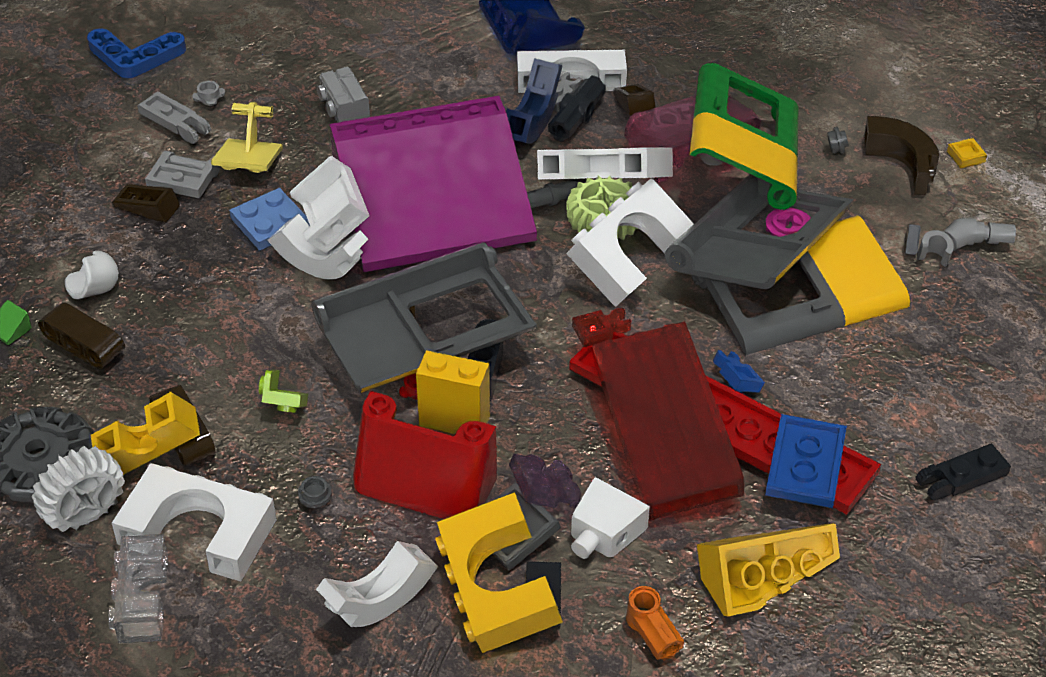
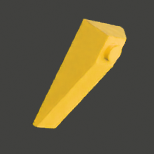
M835 523L726 538L697 544L701 580L722 614L727 617L759 610L767 605L766 602L778 594L786 593L791 589L792 585L801 579L811 577L840 558Z

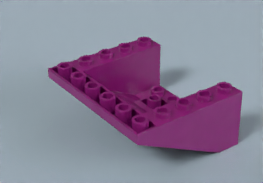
M500 96L330 124L332 156L351 168L369 213V217L351 232L354 235L361 230L368 238L360 247L363 251L360 255L363 272L433 260L482 242L486 243L488 247L499 248L537 241V230L507 113Z

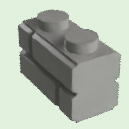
M349 67L336 69V72L332 70L321 73L317 94L321 102L326 101V110L330 118L335 117L338 123L370 117L369 99Z

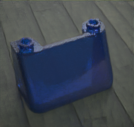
M479 0L481 10L507 54L517 56V51H543L575 44L584 33L585 26L579 18L571 17L568 21L561 20L549 0Z

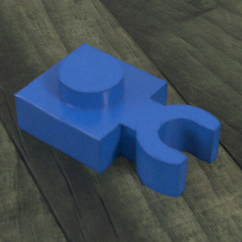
M718 350L713 362L721 368L720 373L728 381V386L740 393H745V391L760 393L765 382L751 366L742 364L740 357L735 352L730 351L729 355L726 356L721 350Z

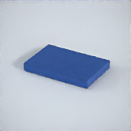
M781 414L765 496L833 508L847 426Z

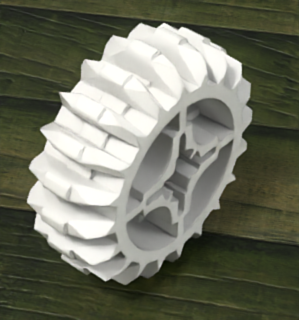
M83 446L78 452L71 449L65 457L58 455L56 463L47 464L48 471L38 475L40 482L33 485L35 493L31 497L34 500L36 512L52 529L58 528L64 532L71 527L77 530L79 526L87 525L93 520L99 519L102 514L108 513V508L111 505L118 503L116 497L123 493L121 486H123L125 480L121 466L110 453H107L105 450H99L96 446L90 449Z

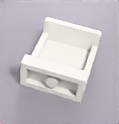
M333 156L328 157L290 191L291 198L302 204L310 227L303 232L306 241L325 253L329 252L369 217L351 168Z

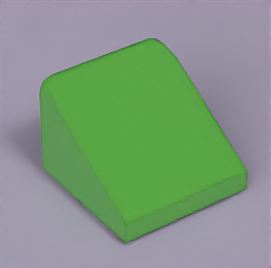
M7 300L0 308V340L10 345L32 329L28 313L10 300Z

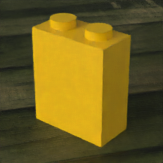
M426 350L416 372L419 426L456 434L459 427L466 422L480 421L488 423L490 418L489 363Z

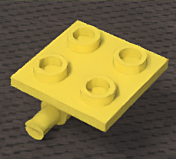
M250 102L249 104L233 103V115L248 116L246 140L228 138L212 158L211 164L221 166L226 170L243 168L249 169V171L254 173L267 171L282 151L283 145L257 141V117L272 119L274 113L273 106H260L256 102Z

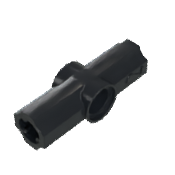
M591 75L590 78L584 79L573 94L569 92L565 94L561 101L560 110L548 124V132L553 135L555 140L563 142L565 139H569L581 123L588 124L590 122L595 105L606 93V85L602 83L599 77Z

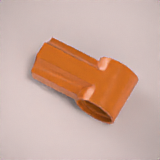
M649 586L636 587L629 594L626 613L627 624L633 630L640 633L657 660L662 659L665 661L674 657L684 647V640L660 606L661 598L659 593Z

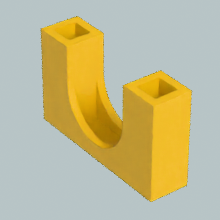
M515 492L437 522L441 535L435 537L442 557L448 555L450 561L444 567L451 585L457 583L459 592L454 593V598L460 613L466 612L469 619L463 622L464 629L470 643L477 641L482 653L563 623L546 576L505 591H489L475 584L477 571L488 556L498 550L532 538Z

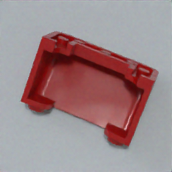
M370 391L362 407L353 471L354 487L358 493L442 519L485 504L497 480L496 426L480 421H469L459 427L455 436L395 420L394 417L397 412L395 401L387 395Z

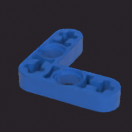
M95 29L87 35L91 52L122 78L136 77L181 56L186 51L185 38L183 34L178 32L164 34L132 50L106 29Z

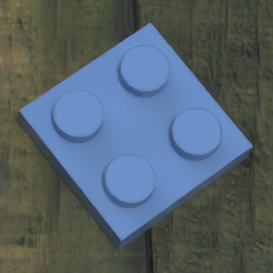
M281 188L229 210L232 221L259 251L271 246L267 240L296 215L300 214L309 224L307 216Z

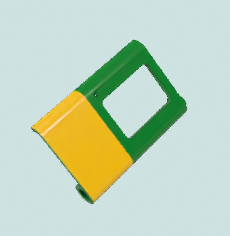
M707 63L699 69L690 155L695 157L700 153L708 154L771 183L767 192L769 204L779 210L791 208L797 200L799 108L797 103L791 98L719 64ZM729 86L745 93L748 97H753L772 106L771 116L776 121L775 136L742 122L727 113Z

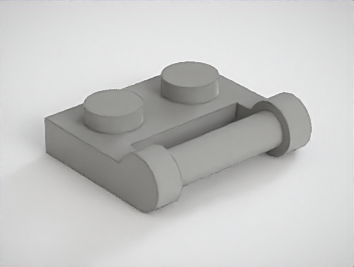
M165 150L145 178L146 186L172 188L175 194L200 198L212 178L217 177L220 166L212 165L211 159L202 161L177 156L174 152Z

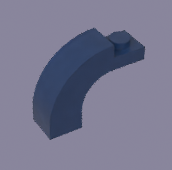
M534 58L527 87L520 104L514 110H506L514 140L534 143L546 128L558 98L556 90L562 65Z

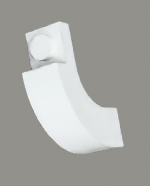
M298 214L287 221L267 240L284 259L299 270L317 278L337 279L344 276L361 259L360 255L363 251L360 247L368 238L360 230L346 240L339 242L329 252L325 253L306 241L303 232L310 226Z
M397 541L382 563L367 576L353 582L324 578L316 590L326 599L324 602L326 607L340 615L350 627H363L385 619L407 604L424 587L438 566L417 545Z

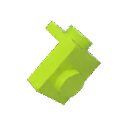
M266 370L265 376H261L259 394L262 395V403L278 405V411L296 413L297 407L307 406L308 393L278 389L279 370Z

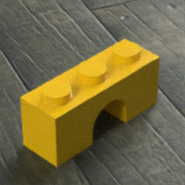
M170 392L144 406L147 424L132 427L116 421L91 434L92 447L96 446L99 450H105L107 453H110L121 466L124 475L199 436L200 431L196 407Z

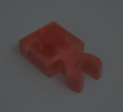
M616 308L609 315H604L602 310L573 317L572 327L583 347L612 340L613 332H629L632 321L631 319L623 320L625 319L624 308Z

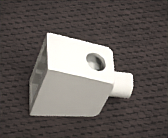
M595 477L572 515L571 535L576 539L571 544L573 552L583 559L588 558L594 550L606 557H614L648 528L650 506Z

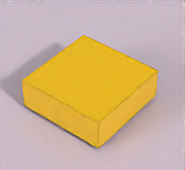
M974 138L948 144L947 152L960 168L986 162L987 154Z

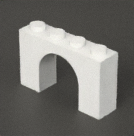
M672 147L537 150L538 180L597 178L598 175L601 178H608L609 176L611 178L673 177Z
M652 178L644 185L637 182L626 193L629 198L624 201L620 197L608 208L611 212L608 216L601 213L590 223L593 229L589 232L585 228L581 230L571 240L575 245L566 253L615 307L647 279L622 251L617 239L618 226L627 225L642 230L665 254L667 248L694 225Z
M150 463L116 515L112 526L118 545L148 553L165 525L174 517L196 510L211 512L219 516L223 522L206 549L209 571L241 582L276 522L274 500L262 493L249 492L236 488L231 484H221L199 475H190L168 466L163 467Z

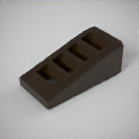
M639 84L613 89L614 96L629 116L636 117L656 111L653 91Z
M126 184L112 201L113 206L159 222H168L180 206L172 188Z

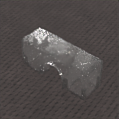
M164 534L121 536L120 551L114 552L115 572H118L117 579H112L111 595L112 599L115 600V608H109L108 623L110 630L115 629L118 643L162 641L164 609L160 591H142V589L151 584L166 583L168 552Z

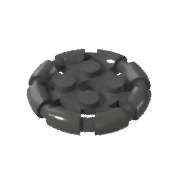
M34 407L29 408V412L19 415L16 412L0 421V497L8 495L12 501L34 502L31 497L35 493L33 485L40 482L39 474L48 471L47 464L56 463L58 455L65 457L71 449L78 452L83 446L88 449L92 448L91 434L94 431L81 416L73 412L65 413L61 408ZM34 424L35 426L22 431V427ZM40 448L44 449L42 452L38 454H29L30 451H35ZM14 477L18 478L15 483L11 482Z

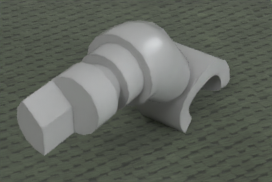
M975 218L956 219L944 231L932 230L927 232L922 238L916 259L924 260L928 252L937 253L942 256L940 264L946 267L949 264L953 251L966 245L972 246L974 243H982L983 240L986 241V244L995 245L999 242L1014 243L1016 227L1014 224L989 222L986 226L984 222L976 221Z

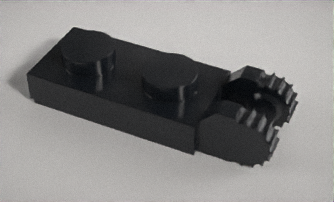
M991 443L937 465L932 464L927 468L925 467L916 474L915 480L920 486L936 482L927 491V495L935 501L949 495H958L1009 474L1011 465Z

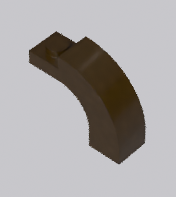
M867 116L864 132L865 155L886 156L903 162L912 173L914 195H926L928 184L933 183L939 160V151L934 141L924 131L908 122L889 117Z

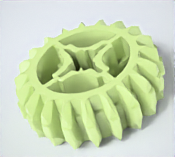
M599 175L596 180L587 178L585 183L578 182L577 187L571 189L566 202L568 222L572 225V229L578 230V232L584 228L587 232L593 229L590 223L601 213L608 216L611 213L608 208L620 197L624 201L629 198L626 193L632 188V183H623L622 178L614 180L611 176L607 179H602ZM627 225L618 226L617 238L624 240L626 235H633L634 231L638 228Z

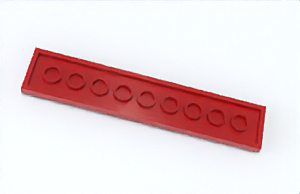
M604 325L569 361V370L769 474L781 413L607 325ZM843 446L833 508L847 515L880 473L881 464Z

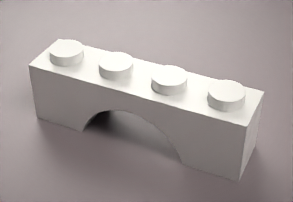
M625 50L517 51L518 93H525L534 58L562 65L559 80H561V76L564 73L569 72L570 79L581 78V80L590 78L591 75L599 77L602 83L606 85V91H613L614 88L626 86L627 65Z

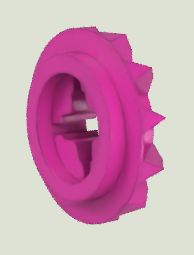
M788 208L786 210L775 209L766 218V231L771 233L772 236L778 237L796 233L811 218L807 213L796 208ZM790 222H792L791 228H785L787 225H789Z

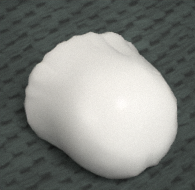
M93 251L92 256L82 259L83 264L80 271L71 273L66 277L65 288L73 299H83L103 294L115 286L119 274L118 267L108 253Z

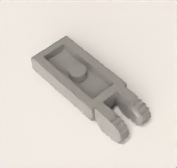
M158 91L137 105L138 113L168 130L180 134L183 140L191 144L199 140L197 132L206 135L211 131V125H209L205 118L203 119L195 111Z

